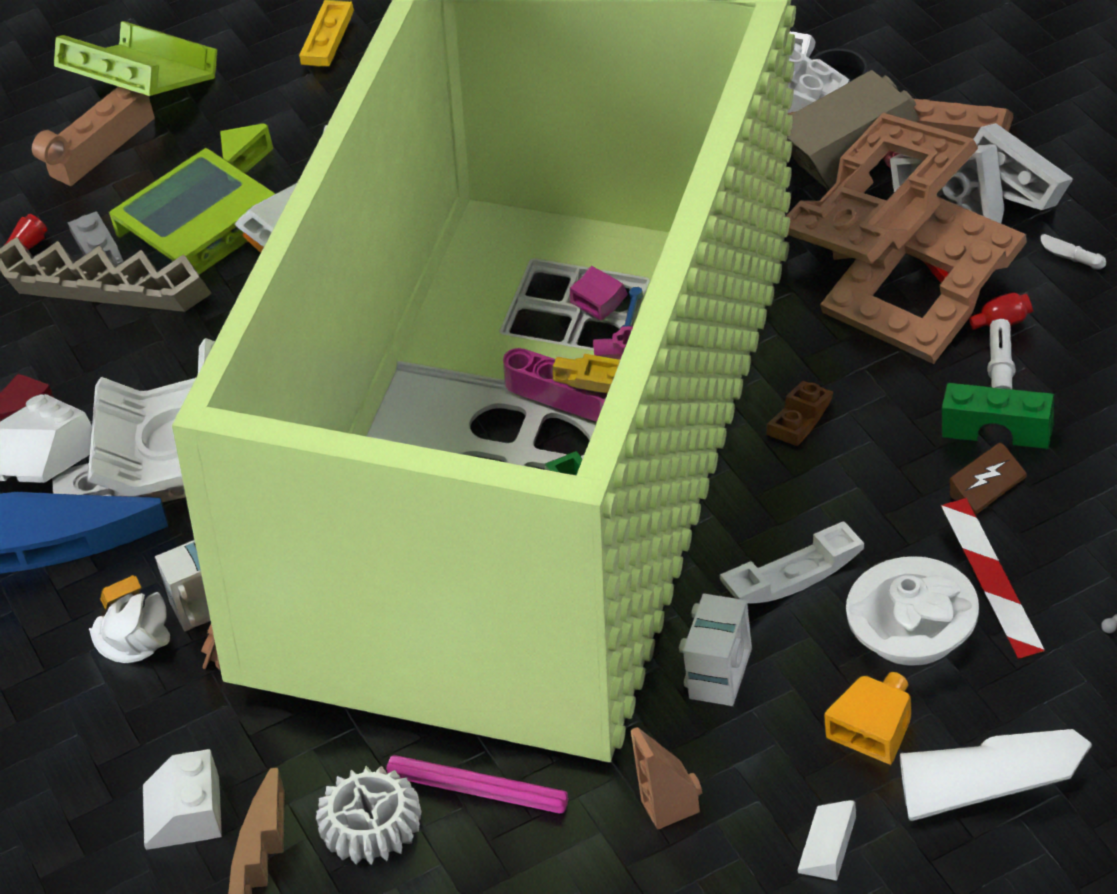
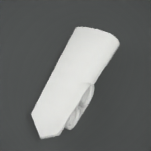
M1067 729L990 737L979 747L900 754V764L908 818L910 821H914L971 804L1071 779L1080 762L1091 748V742L1075 730Z

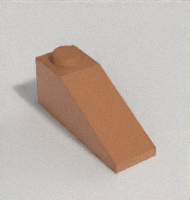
M638 727L632 729L631 737L641 802L657 830L699 813L698 796L702 794V788L694 773L688 774L678 758Z

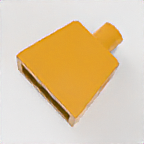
M890 672L883 683L868 676L860 677L825 712L826 738L891 765L911 720V696L905 692L908 687L907 680L896 672Z

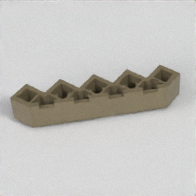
M17 237L0 248V271L19 294L186 312L212 294L184 254L158 272L142 250L116 267L100 245L76 262H74L58 241L35 257Z

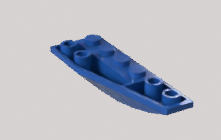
M26 492L0 494V573L30 570L65 563L115 548L168 527V519L161 498Z

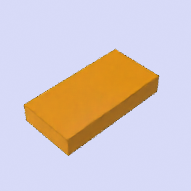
M133 575L103 588L100 599L105 610L128 594H133V596L139 594L141 586L137 577Z

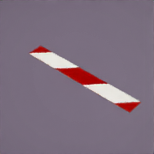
M967 498L941 505L1018 659L1045 651Z

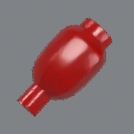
M1008 293L987 302L983 306L982 313L969 317V321L973 330L983 326L990 328L992 321L997 319L1008 320L1011 327L1023 322L1027 314L1033 312V308L1026 293L1023 295Z

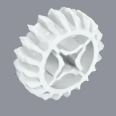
M367 766L364 772L356 774L351 770L349 778L343 779L337 776V787L326 786V797L319 798V810L316 811V820L319 826L320 837L326 842V846L331 852L337 851V855L342 860L350 856L351 860L357 864L362 858H366L372 865L374 858L381 856L387 861L389 852L395 851L401 854L402 843L412 844V833L419 832L421 808L417 792L414 791V788H411L407 778L400 779V775L397 774L396 770L388 774L382 766L376 772H371Z

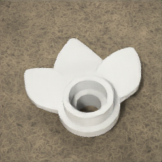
M903 575L894 579L890 584L889 595L895 604L893 615L897 623L905 629L913 631L920 624L922 618L942 622H951L953 620V607L949 598L958 595L960 587L951 579L942 576H929L920 579L912 575Z

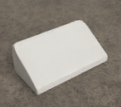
M843 801L817 806L798 867V873L837 881L856 819L855 801Z

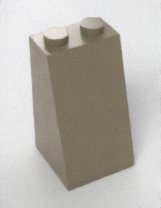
M870 70L791 114L793 116V124L790 136H787V141L792 142L791 155L802 169L829 191L836 184L840 158L882 113L917 122L920 118L913 108L916 102L905 90L900 93L889 77L885 75L881 78L873 70Z

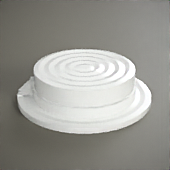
M900 557L875 565L857 579L848 594L846 612L852 632L867 648L876 652L884 659L897 664L923 665L945 657L970 636L978 620L979 603L976 591L969 579L953 566L926 557ZM903 575H912L920 579L929 576H942L951 579L960 587V593L949 598L953 607V620L951 622H942L922 618L920 624L913 631L905 629L894 618L895 604L889 595L890 584L894 579Z

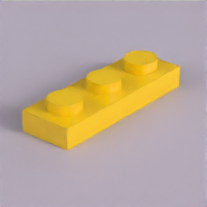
M324 0L300 52L301 65L330 66L354 12L352 2Z

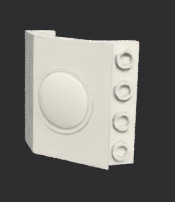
M205 338L199 346L198 374L215 341ZM100 377L95 385L88 481L114 490V496L135 497L184 485L172 424L196 378L148 391H139Z

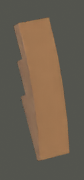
M270 768L252 800L240 830L231 865L228 894H252V888L267 886L268 854L284 852L285 789L278 768Z

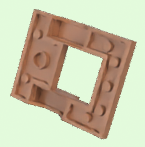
M882 113L840 158L836 184L820 201H800L787 214L786 217L790 218L788 235L873 264L887 247L900 250L922 224L930 218L932 213L941 205L936 194L976 152L978 146L973 138ZM888 151L922 160L923 162L887 201L864 193L873 184L869 172L878 165L879 161Z
M940 197L938 198L941 205L900 250L887 247L873 264L856 259L820 304L823 313L933 364L972 315L980 289L996 269L1008 268L1027 243L1024 233ZM906 253L950 272L940 285L941 295L923 318L873 296Z

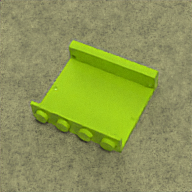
M122 21L119 45L107 48L65 35L56 37L54 66L151 96L215 78L218 49Z

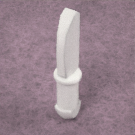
M1046 234L1041 236V242L1046 251L1056 256L1070 259L1073 262L1083 263L1091 266L1092 269L1099 270L1106 266V259L1101 254L1086 251L1080 246L1075 247L1073 244Z

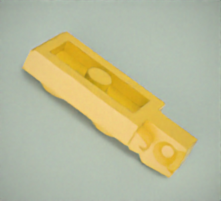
M584 354L583 358H576L575 360L556 357L553 364V381L580 389L608 393L620 360Z

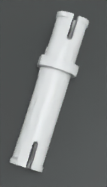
M997 319L990 324L991 361L988 363L987 372L991 378L992 388L1012 390V377L1015 375L1016 369L1011 356L1010 323L1005 319ZM999 342H1002V348H999Z

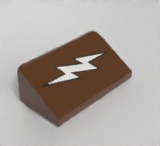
M998 443L950 478V496L956 501L967 498L976 515L1027 477V473L1002 443Z

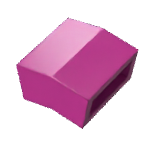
M592 265L582 278L570 287V303L601 321L610 315L628 295L623 283Z

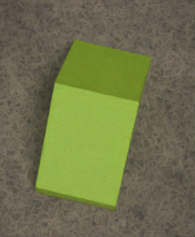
M266 124L220 131L223 159L245 174L273 150L268 125ZM228 176V180L230 183L234 184L237 182L236 180Z

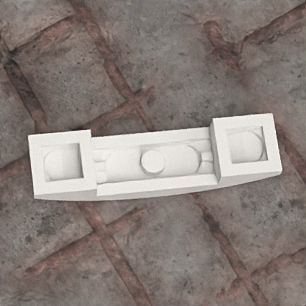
M843 521L813 534V545L760 568H757L750 561L720 574V580L736 599L747 600V603H761L780 599L802 591L830 576L862 551L864 543Z

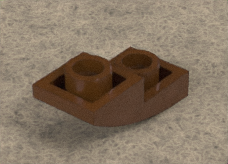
M802 381L786 396L785 408L767 423V435L798 446L825 412L833 398V391L824 389L815 383Z

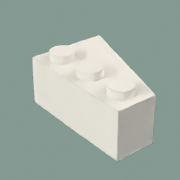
M996 123L982 126L974 137L977 146L996 144L1002 195L1005 199L1044 210L1058 204L1073 180L1065 172Z

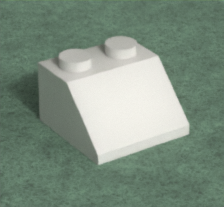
M210 749L172 755L143 784L144 846L146 850L222 837L219 775Z

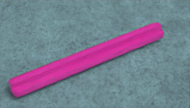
M397 755L391 756L387 763V773L396 770L397 774L400 775V779L407 778L408 781L560 814L565 812L568 805V793L563 790Z

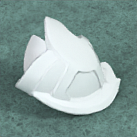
M158 592L149 595L145 599L143 609L145 595L142 593L135 596L128 594L114 602L108 608L105 616L97 617L89 631L94 646L100 654L115 662L131 663L154 654L155 650L168 644L170 634L164 626L167 618L166 607L163 598Z

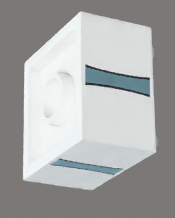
M195 540L155 556L169 602L184 632L211 621Z
M703 594L700 604L695 603L691 613L694 621L688 638H683L679 646V651L684 654L686 669L684 687L688 688L689 699L733 706L752 650L747 600Z

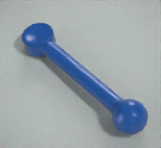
M633 287L630 289L631 302L625 324L621 327H631L637 302L643 297L642 288Z

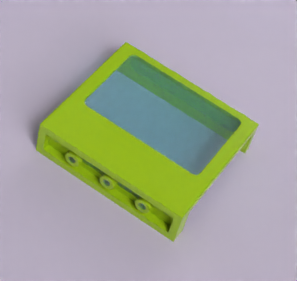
M205 148L111 210L109 214L116 236L119 238L131 231L170 258L172 262L184 254L197 273L201 274L248 241L242 236L244 232L235 225L236 221L252 206L275 195V193Z

